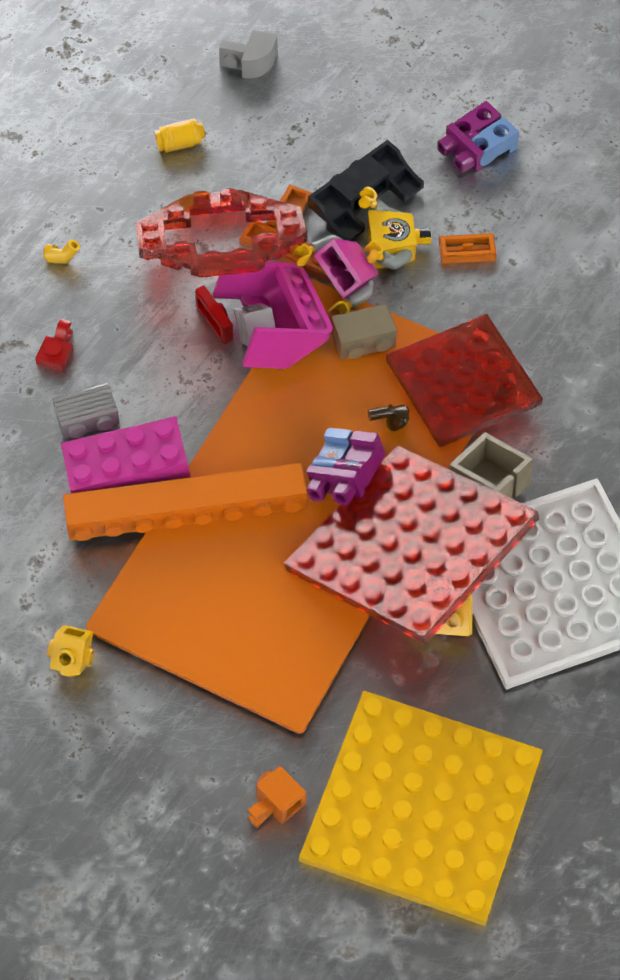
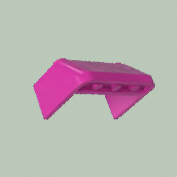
M224 259L212 294L213 297L218 299H238L243 307L257 303L265 304L272 308L276 328L254 327L242 362L243 367L289 368L329 340L333 326L304 268L288 262Z

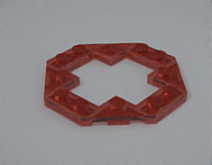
M224 188L219 192L196 191L193 194H187L135 223L139 258L148 261L150 259H160L163 266L175 270H180L184 267L191 270V275L199 278L259 272L265 268L266 261L270 259L277 261L290 253L292 245L301 246L308 242L307 229L301 207L233 188ZM244 211L246 223L274 220L277 234L262 233L251 237L252 249L250 250L247 248H237L229 252L207 251L204 254L198 255L195 242L177 241L174 244L167 245L165 230L191 228L190 216Z

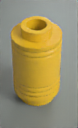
M195 118L161 126L159 130L154 131L159 152L165 151V153L197 146L198 144L201 145V139L205 138L202 122L197 123Z

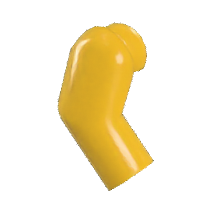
M73 239L69 240L62 249H58L56 244L53 247L51 243L47 244L43 249V257L49 263L67 264L80 250V244Z

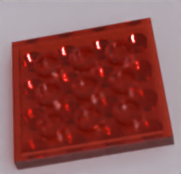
M488 314L386 354L387 364L439 447L448 445L542 405V396Z

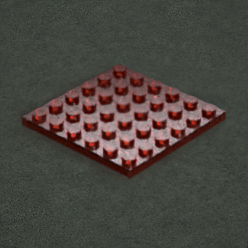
M397 446L380 463L371 481L364 488L365 493L363 497H353L348 505H340L284 562L286 571L426 645L540 518L537 510Z

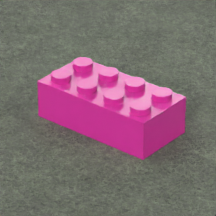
M176 416L61 443L71 493L191 478Z

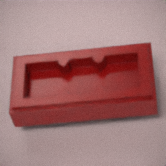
M205 285L196 288L195 300L197 309L222 343L227 344L233 341V323L228 318L224 305L216 302Z

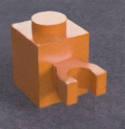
M281 765L273 772L268 770L257 781L256 798L259 802L248 809L250 814L248 820L257 828L272 814L283 824L306 805V791Z

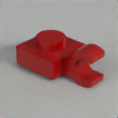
M60 319L54 338L45 336L35 357L37 365L60 372L64 371L73 351V344L68 342L73 333V330L69 329L72 324L71 321Z

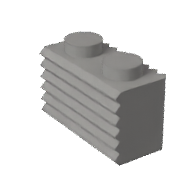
M109 383L52 398L54 412L63 439L67 440L69 437L74 439L81 438L91 431H106L119 424L118 409Z

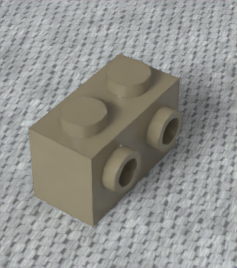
M387 304L332 316L331 324L333 329L331 334L341 360L355 359L377 351L385 352L390 348L396 347L397 330Z

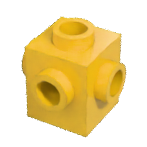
M63 625L55 633L54 639H51L48 646L47 657L51 658L49 669L57 670L63 676L73 677L80 675L87 666L90 667L95 653V649L91 648L93 631Z

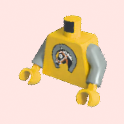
M365 187L359 193L362 197L359 200V206L364 209L370 206L367 220L369 244L364 248V251L369 253L367 260L369 263H373L375 269L388 267L392 270H397L408 262L415 260L416 245L431 244L430 228L414 229L412 214L403 213L387 206L377 199V193L371 187Z

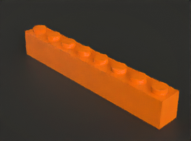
M301 463L63 495L69 541H86L100 536L116 537L122 533L130 532L145 533L152 529L166 527L175 529L182 525L196 523L204 525L211 521L225 519L234 521L241 517L255 515L263 517L271 513L284 511L293 513L307 508V490Z

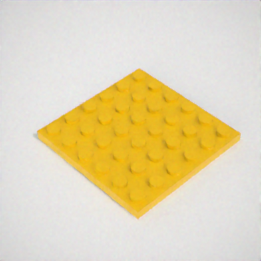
M363 690L299 855V862L485 926L543 749Z

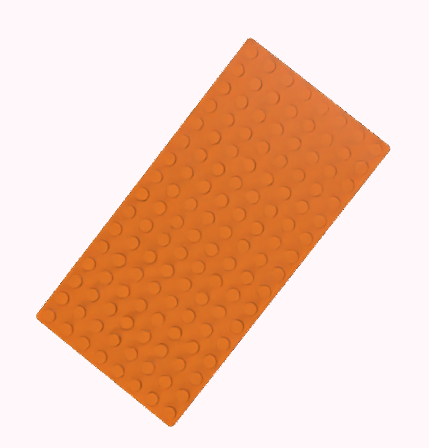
M310 280L330 322H332V316L341 314L337 310L328 313L329 309L338 301L346 302L345 299L341 297L337 289L316 280ZM363 302L354 310L350 308V312L375 307V305ZM390 312L397 330L396 347L390 348L385 352L377 351L362 355L359 358L341 360L331 334L328 341L289 368L252 367L189 464L190 476L198 477L301 463L307 490L310 480L306 471L312 465L315 457L319 456L326 442L324 434L327 428L351 430L352 433L354 431L378 433L386 455L371 481L364 488L365 493L363 497H353L348 505H341L333 500L331 494H326L324 500L319 502L312 501L307 492V508L293 513L284 511L271 513L263 517L256 515L241 517L234 521L225 519L211 521L204 525L197 523L182 525L175 529L167 527L152 529L144 534L87 622L86 630L93 631V636L276 724L295 733H303L449 478V465L464 452L508 375L511 367L510 363ZM390 404L395 407L402 404L409 408V421L402 429L391 431L387 428L386 418L370 421L368 410L388 407Z

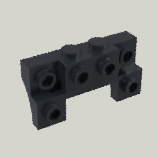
M386 140L361 159L353 161L346 170L340 174H335L329 182L309 195L308 207L327 223L326 230L332 235H336L343 240L352 241L365 231V224L355 215L363 209L359 206V200L362 198L359 193L365 187L373 188L377 193V198L390 190L405 202L424 188V181L410 168L400 150L389 140Z

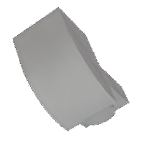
M252 30L247 45L222 40L219 46L220 66L242 70V78L246 79L263 76L270 71L278 53L277 35Z

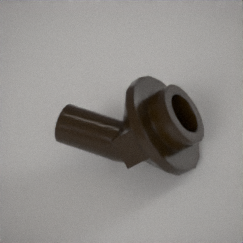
M390 404L388 407L368 410V418L370 421L386 418L387 428L391 431H397L408 423L409 408L402 404L396 407Z

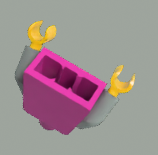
M330 235L312 242L310 247L306 244H299L291 256H302L298 259L297 266H304L310 256L314 254L341 297L345 299L346 302L338 301L328 313L333 310L339 311L340 314L349 313L350 308L354 310L372 296L374 288L372 279L378 275V272L373 263L368 262L367 255L357 242L343 240L336 235Z

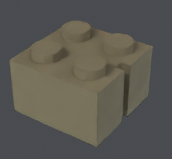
M484 432L449 465L448 490L496 517L512 502V497L516 498L531 484L533 458Z

